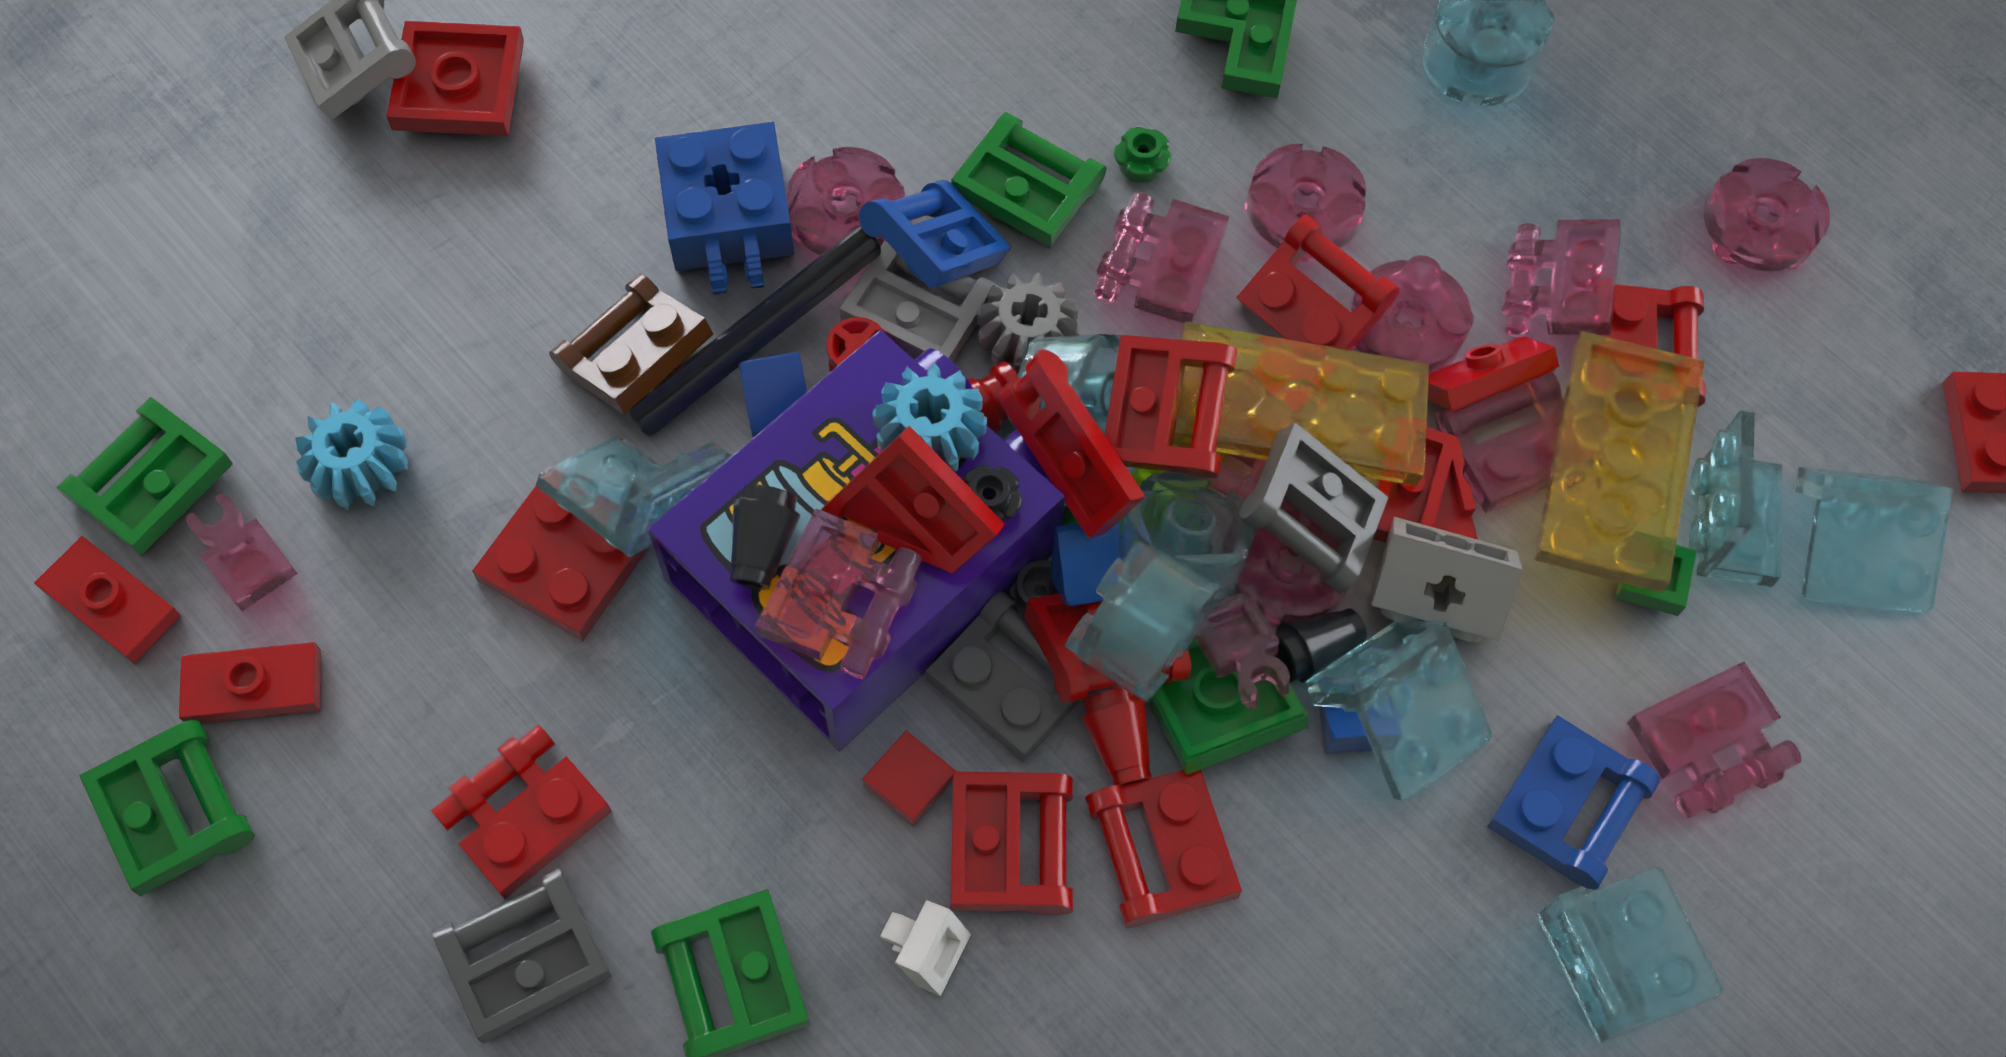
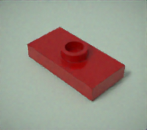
M1521 336L1501 345L1487 344L1470 349L1465 353L1464 360L1418 378L1422 398L1454 412L1555 371V368L1559 367L1554 346Z
M83 536L34 582L46 595L133 664L181 617L174 607Z
M315 642L181 655L179 719L183 722L197 720L202 724L320 711L321 649Z

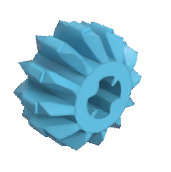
M934 362L928 369L927 376L919 378L914 371L906 367L902 373V385L885 382V386L881 391L883 404L876 405V408L873 410V424L880 430L877 434V445L880 451L884 450L898 435L910 426L954 472L958 470V457L974 460L979 452V441L977 439L986 434L987 417L984 416V413L979 412L982 409L983 400L979 389H965V377L962 375L961 370L947 379L941 378L940 368Z
M356 398L347 412H343L339 405L330 401V416L325 420L308 416V427L312 434L295 438L297 443L296 449L301 455V458L296 463L299 474L304 481L310 483V488L316 497L324 502L334 498L340 507L348 510L357 496H361L366 504L374 506L376 499L374 492L379 488L396 492L397 482L392 474L408 470V459L403 452L407 447V439L401 428L393 425L394 422L386 410H383L380 406L370 411L366 403Z

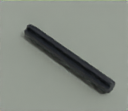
M861 226L856 227L670 373L628 411L633 422L646 435L655 434L737 369L741 362L751 358L880 256L881 248L878 240L867 235Z

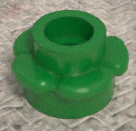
M1135 127L1125 131L1121 136V142H1118L1114 148V157L1123 175L1132 181L1141 183L1150 182L1158 178L1169 166L1172 155L1168 151L1169 141L1163 133L1155 129L1150 130L1142 127ZM1141 148L1147 149L1148 153H1141L1138 150Z

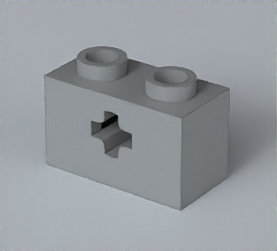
M1393 516L1372 584L1371 606L1381 608L1380 612L1382 615L1399 623L1413 625L1417 624L1420 619L1444 626L1443 630L1447 634L1463 641L1480 642L1482 637L1499 641L1523 571L1519 551ZM1443 575L1454 577L1455 584H1448L1444 593L1433 590V584H1439L1443 579Z

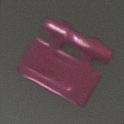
M1136 192L1132 195L1128 207L1121 209L1113 228L1117 236L1111 251H1107L1102 255L1096 270L1100 279L1095 289V295L1105 302H1116L1122 286L1130 284L1139 287L1134 308L1191 326L1224 238L1229 216L1172 199L1165 218L1151 213L1154 205V200L1151 196L1142 192ZM1144 241L1155 244L1149 261L1134 257L1138 244Z
M1620 219L1558 220L1556 240H1540L1541 229L1535 224L1526 223L1517 227L1516 242H1513L1508 250L1507 266L1512 270L1510 287L1503 293L1501 308L1502 313L1507 316L1506 334L1512 337L1527 336L1530 331L1531 318L1537 314H1547L1549 335H1611L1621 240ZM1542 268H1552L1551 286H1535L1536 273Z
M816 508L756 623L757 633L761 637L819 661L822 660L832 638L845 642L849 645V648L839 666L840 669L852 677L864 679L873 659L882 658L891 640V636L887 631L899 606L908 605L917 584L913 577L922 558L911 549L898 547L889 566L873 560L872 557L879 545L878 533ZM858 585L875 592L863 619L845 612Z
M1745 661L1634 714L1627 722L1662 779L1683 769L1690 776L1693 786L1676 794L1674 797L1679 812L1685 818H1691L1705 810L1712 814L1733 805L1735 795L1755 785L1764 789L1781 781L1785 770L1802 761L1800 751L1792 741L1785 740L1771 747L1762 733V730L1772 726L1781 716ZM1734 744L1742 756V762L1721 771L1712 755Z

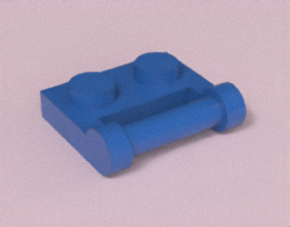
M947 180L929 183L923 187L920 193L894 201L880 198L866 202L859 211V222L863 231L870 237L877 238L882 236L906 262L909 271L916 278L923 281L930 289L998 265L1012 248L962 193ZM926 215L934 217L914 225L910 222Z
M1557 715L1548 726L1487 827L1576 884L1587 889L1596 890L1608 873L1605 862L1641 800L1652 797L1661 781V777L1648 764L1624 757ZM1602 776L1617 785V788L1581 849H1574L1562 840L1599 777Z

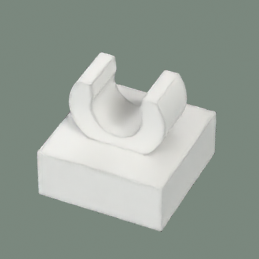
M926 900L916 921L892 912L880 938L894 944L892 951L898 954L895 964L917 987L941 996L971 934L950 909Z

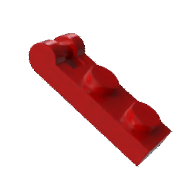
M1042 349L1027 362L1025 366L1026 374L1022 378L1015 377L1011 379L1000 390L998 394L999 402L1053 485L1065 495L1066 505L1088 538L1105 535L1146 496L1068 382V369L1065 363L1053 352ZM1040 396L1046 403V406L1042 410L1039 408L1041 403Z

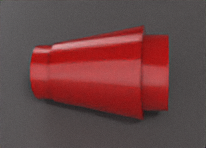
M1134 686L1109 689L1083 699L1086 714L1081 719L1108 775L1111 776L1113 785L1124 786L1153 778L1149 767L1150 755L1145 701L1137 700Z

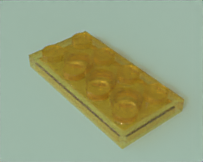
M1185 322L1180 333V340L1223 343L1233 346L1238 350L1235 371L1228 372L1216 452L1267 460L1278 432L1296 422L1362 477L1417 486L1423 478L1425 471L1429 364ZM1185 366L1173 442L1175 445L1191 446L1202 376V368Z
M1585 331L1580 332L1573 348L1534 557L1535 561L1661 593L1664 591L1671 579L1705 361Z

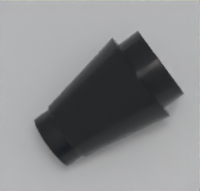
M748 484L744 486L742 498L735 499L733 504L731 582L752 589H770L772 577L776 574L800 519V514L795 511L797 497L794 494L767 485Z
M1347 608L1342 611L1282 622L1277 626L1276 632L1267 637L1266 643L1289 683L1296 680L1308 683L1353 651L1357 646L1364 644L1367 639V631L1361 616L1354 609Z

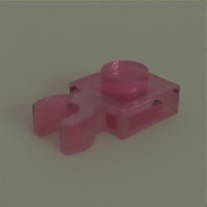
M221 493L215 497L224 510V515L218 523L210 526L204 525L193 512L186 516V521L196 537L203 544L211 546L200 557L241 611H244L298 573L258 520L255 518L244 525L243 514L230 497Z
M1249 591L1189 614L1190 630L1218 678L1235 671L1237 672L1238 695L1246 707L1249 709L1258 707V691L1254 683L1260 680L1272 682L1281 696L1289 694V671L1281 660L1274 657V655L1278 654L1279 639Z

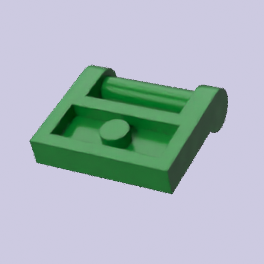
M1004 112L952 177L951 183L974 206L1051 248L1086 199L1092 197L1098 190L1105 177L1107 168L1092 158L1086 161L1079 159L1023 128V121L1008 112ZM1013 148L1071 181L1069 184H1066L1013 155L1008 150Z
M151 397L136 410L139 417L77 477L70 474L56 487L71 503L95 519L140 556L233 465L225 452ZM156 435H163L101 496L97 494Z
M189 720L174 725L79 775L130 889L140 897L219 854H228L241 849L251 842L255 836L246 816L242 814L237 815L205 749L209 739L201 722L197 720ZM174 759L180 760L210 823L209 827L192 835L160 767Z
M768 889L669 921L651 931L656 953L664 954L687 1033L688 1041L683 1044L686 1057H725L729 1053L811 1026ZM707 937L710 938L735 1022L715 1030L691 948L693 943Z

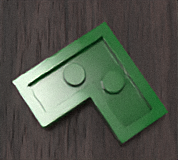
M1181 0L1175 32L1230 42L1221 88L1278 99L1297 0Z

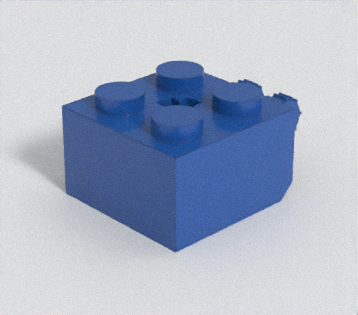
M774 121L655 137L667 236L675 271L708 267L713 294L727 293L728 276L725 264L744 262L746 280L750 283L751 289L765 287L760 259L795 255Z

